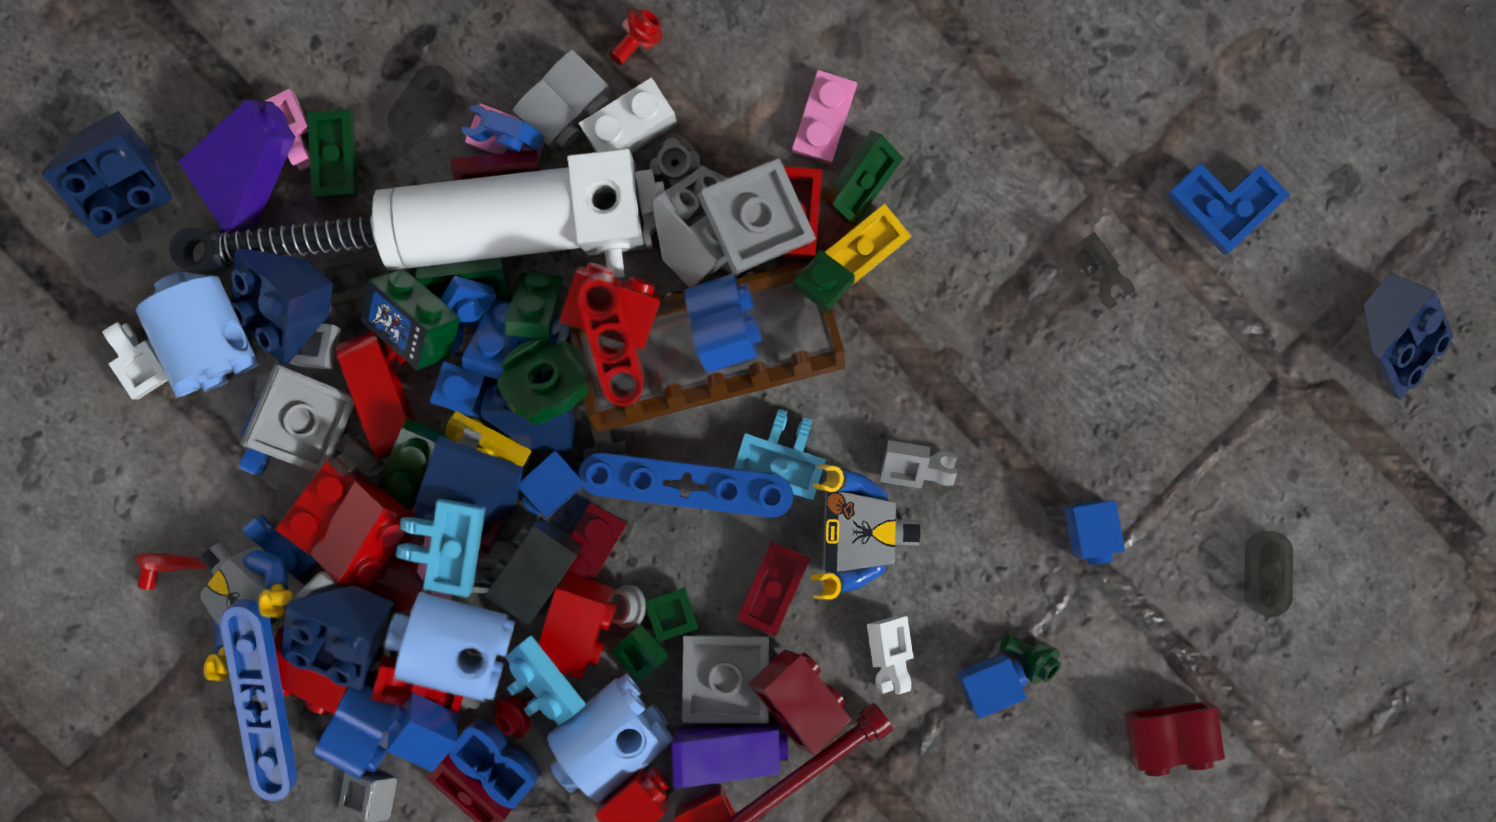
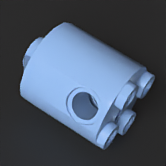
M189 272L171 274L158 280L154 284L156 289L154 295L141 302L135 309L176 397L188 395L201 387L204 392L217 389L229 382L226 375L232 372L235 375L242 374L259 366V362L218 277Z
M420 592L411 616L408 617L395 613L388 631L385 648L400 652L394 679L484 701V698L493 700L504 664L495 660L497 655H506L515 621L508 620V615ZM465 648H475L482 653V656H472Z
M624 674L620 679L615 678L589 699L585 703L586 706L561 725H558L548 734L549 746L557 759L550 766L551 771L568 792L573 793L580 788L588 797L602 803L669 748L670 743L673 741L672 735L666 728L669 724L667 719L654 704L647 708L638 697L642 694L641 690L629 675Z

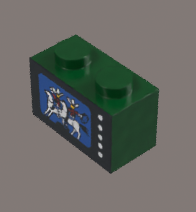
M404 269L369 280L361 316L362 323L416 370L450 358L460 316Z

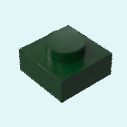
M821 250L793 280L794 289L827 313L854 284L855 274Z
M686 586L645 600L646 609L657 642L699 628Z
M641 624L609 650L637 682L659 667L669 657L659 646L656 639Z

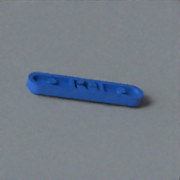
M607 452L595 453L587 457L579 470V478L584 482L582 487L590 494L601 497L762 517H778L786 513L793 501V490L789 481L775 473ZM688 472L692 474V481L709 485L710 489H693L689 496L685 497L681 495V488L674 487V485H664L663 481L680 480L684 473Z
M241 599L226 609L220 618L222 639L249 782L254 792L261 798L269 801H279L285 798L297 782V769L271 622L269 617L261 616L258 602L250 599ZM255 695H258L260 702L267 703L264 709L261 707L260 702L253 701L252 698Z

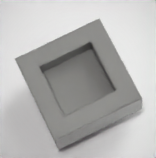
M322 323L291 360L290 364L300 367L333 370L336 344L339 342L341 329L333 324Z

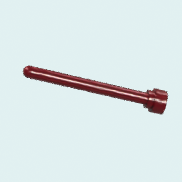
M871 703L859 712L860 717L854 721L855 727L724 822H755L865 740L870 743L874 739L878 741L883 739L893 731L891 723L882 710L875 703Z

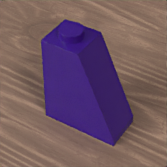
M245 100L179 161L224 233L252 231L258 225L296 137L287 124L286 115L273 102Z
M778 722L676 726L672 741L674 788L780 774V761H788L787 734L779 735Z

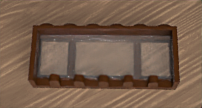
M793 260L782 268L770 271L754 270L745 274L743 278L737 279L739 285L745 283L748 285L754 302V308L748 310L749 317L755 316L762 336V341L755 343L758 357L709 373L706 372L696 352L685 293L673 291L663 295L644 350L637 348L644 371L643 390L636 402L627 406L613 404L606 398L602 390L586 331L568 325L572 344L581 353L588 372L589 392L584 399L588 417L595 430L601 432L845 369V352L833 309L831 308L826 313L794 289L793 280L812 260ZM600 336L602 344L606 347L617 348L623 344L622 342ZM619 372L611 378L613 385L621 390H628L636 384L634 377L626 372Z

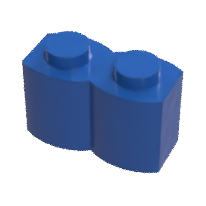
M730 274L685 289V300L691 320V331L696 352L707 373L758 357L755 343L762 341V336L755 316L749 317L748 310L754 308V302L746 283L739 285L735 275Z
M370 676L362 691L352 687L348 688L313 753L357 779L361 778L368 770L374 773L383 761L387 751L382 745L389 733L385 730V724L392 710L396 706H400L371 701L375 679Z
M477 718L468 726L449 752L451 760L463 773L480 779L488 795L497 803L507 808L514 809L535 785L541 775L537 763L529 754L517 747L509 746L506 736L498 727L482 718Z

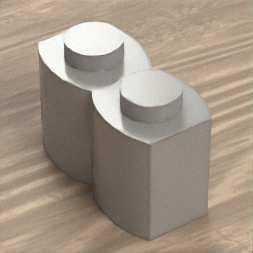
M571 50L548 71L540 82L520 99L513 108V112L522 121H525L543 134V142L552 151L556 150L559 146L565 149L579 136L581 132L578 129L579 123L610 104L608 96L612 91L609 85Z

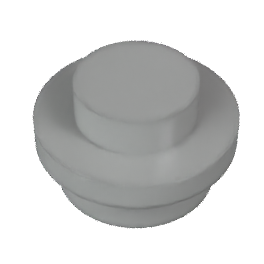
M623 585L613 591L609 603L617 606L612 622L623 628L638 626L644 618L646 609L645 599L640 589L634 585Z

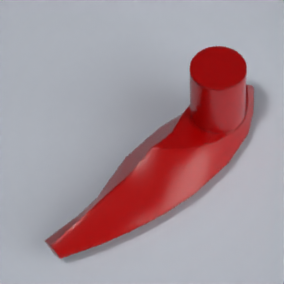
M143 553L135 557L136 563L141 567L137 587L144 590L155 589L158 571L175 572L182 569L207 568L199 557L170 553Z

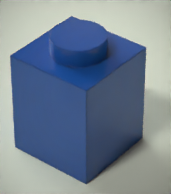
M443 362L430 403L481 418V408L488 376Z
M554 451L520 482L519 489L523 494L519 499L534 516L541 513L546 518L552 516L582 489L584 482L579 478V471L561 451Z
M1104 499L1064 506L1074 557L1087 559L1088 565L1112 562V554L1125 552L1116 500Z
M1003 653L956 672L971 710L978 719L1027 699L1022 687L1028 685V681L1018 660L1011 662V659Z
M412 693L402 707L396 706L392 710L386 721L385 730L389 732L386 751L433 772L457 743L458 713Z

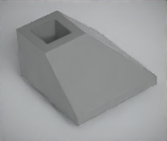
M704 166L657 196L652 202L662 260L689 288L703 283L727 262L697 195L701 189L720 182Z

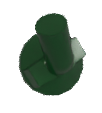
M1009 634L1001 641V650L1026 662L1023 671L1033 684L1041 681L1049 682L1061 667V662L1058 661L1060 651L1046 642H1040L1037 648H1034Z

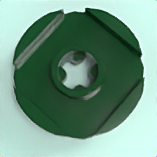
M540 338L527 341L513 349L502 363L504 370L501 374V379L498 376V388L503 400L512 412L527 418L532 424H544L551 418L566 413L580 400L584 399L589 392L588 372L583 357L578 349L567 341L558 339L560 344L546 343L545 339ZM543 373L546 377L553 374L548 382L537 384L536 376Z

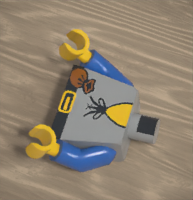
M818 464L817 468L824 469L827 473V479L823 484L813 483L814 488L825 491L823 570L825 573H815L811 575V580H822L824 584L823 592L819 595H813L814 599L832 600L839 593L859 589L883 575L886 566L894 564L895 545L919 546L920 521L896 519V503L888 501L886 490L863 474L841 470L832 465Z
M217 543L205 551L200 558L214 575L200 592V599L211 614L216 630L215 654L209 655L204 664V676L207 680L224 681L227 678V674H229L220 628V618L226 609L237 600H254L258 602L261 616L270 618L273 630L285 616L288 603L304 587L300 581L287 571L286 561L282 557L267 553L259 547H252L233 556L222 543Z

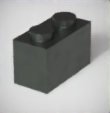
M539 517L533 527L524 523L510 544L517 549L509 562L500 558L486 578L493 585L485 597L528 626L574 562L583 546L542 517Z

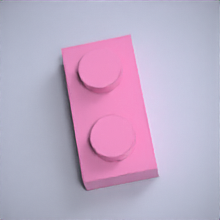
M817 70L792 153L832 165L858 82Z

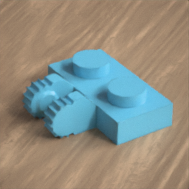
M778 409L768 441L746 433L744 434L734 468L781 475L789 481L793 494L813 500L817 490L814 488L813 483H819L823 469L817 468V465L825 464L826 459L803 452L812 419L803 417V420L798 425L797 438L792 449L777 444L788 419L786 416L787 411Z
M440 499L437 501L434 521L414 517H404L401 519V530L411 534L431 536L430 548L415 544H400L397 546L396 556L400 559L427 564L423 589L468 597L472 594L485 507Z
M532 636L528 637L505 657L510 663V671L516 679L515 682L507 687L511 695L520 693L527 686L535 695L523 709L529 717L540 709L546 717L555 720L558 725H561L586 706L585 702Z

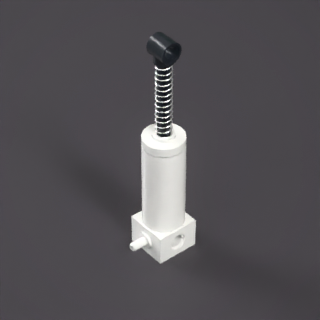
M623 149L568 156L569 167L376 190L373 196V212L370 219L363 220L360 217L359 220L352 221L349 218L347 222H340L338 219L336 223L326 221L325 224L318 225L315 222L313 226H307L304 223L303 227L292 225L291 228L285 229L284 226H281L278 230L270 227L269 231L258 229V232L252 233L250 230H247V233L244 234L236 231L235 235H229L227 232L224 233L223 230L204 231L199 228L187 227L179 230L170 241L169 253L173 262L184 270L210 276L218 273L223 268L230 267L231 261L234 262L235 250L241 248L279 255L288 254L294 257L296 253L304 256L307 252L317 254L319 250H322L324 253H328L330 249L338 252L341 248L350 250L355 246L361 249L363 245L372 248L376 244L383 264L388 270L582 248L588 256L605 254L606 267L613 270L612 276L623 280L625 274L622 252L646 249L642 236L644 226L635 174L637 166L630 150ZM606 199H617L614 206L610 209L600 210L602 202ZM203 242L205 253L199 261L195 262L193 250L199 243Z

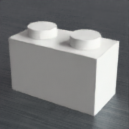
M651 77L581 121L579 125L596 153L629 149L632 154L677 126L674 111Z

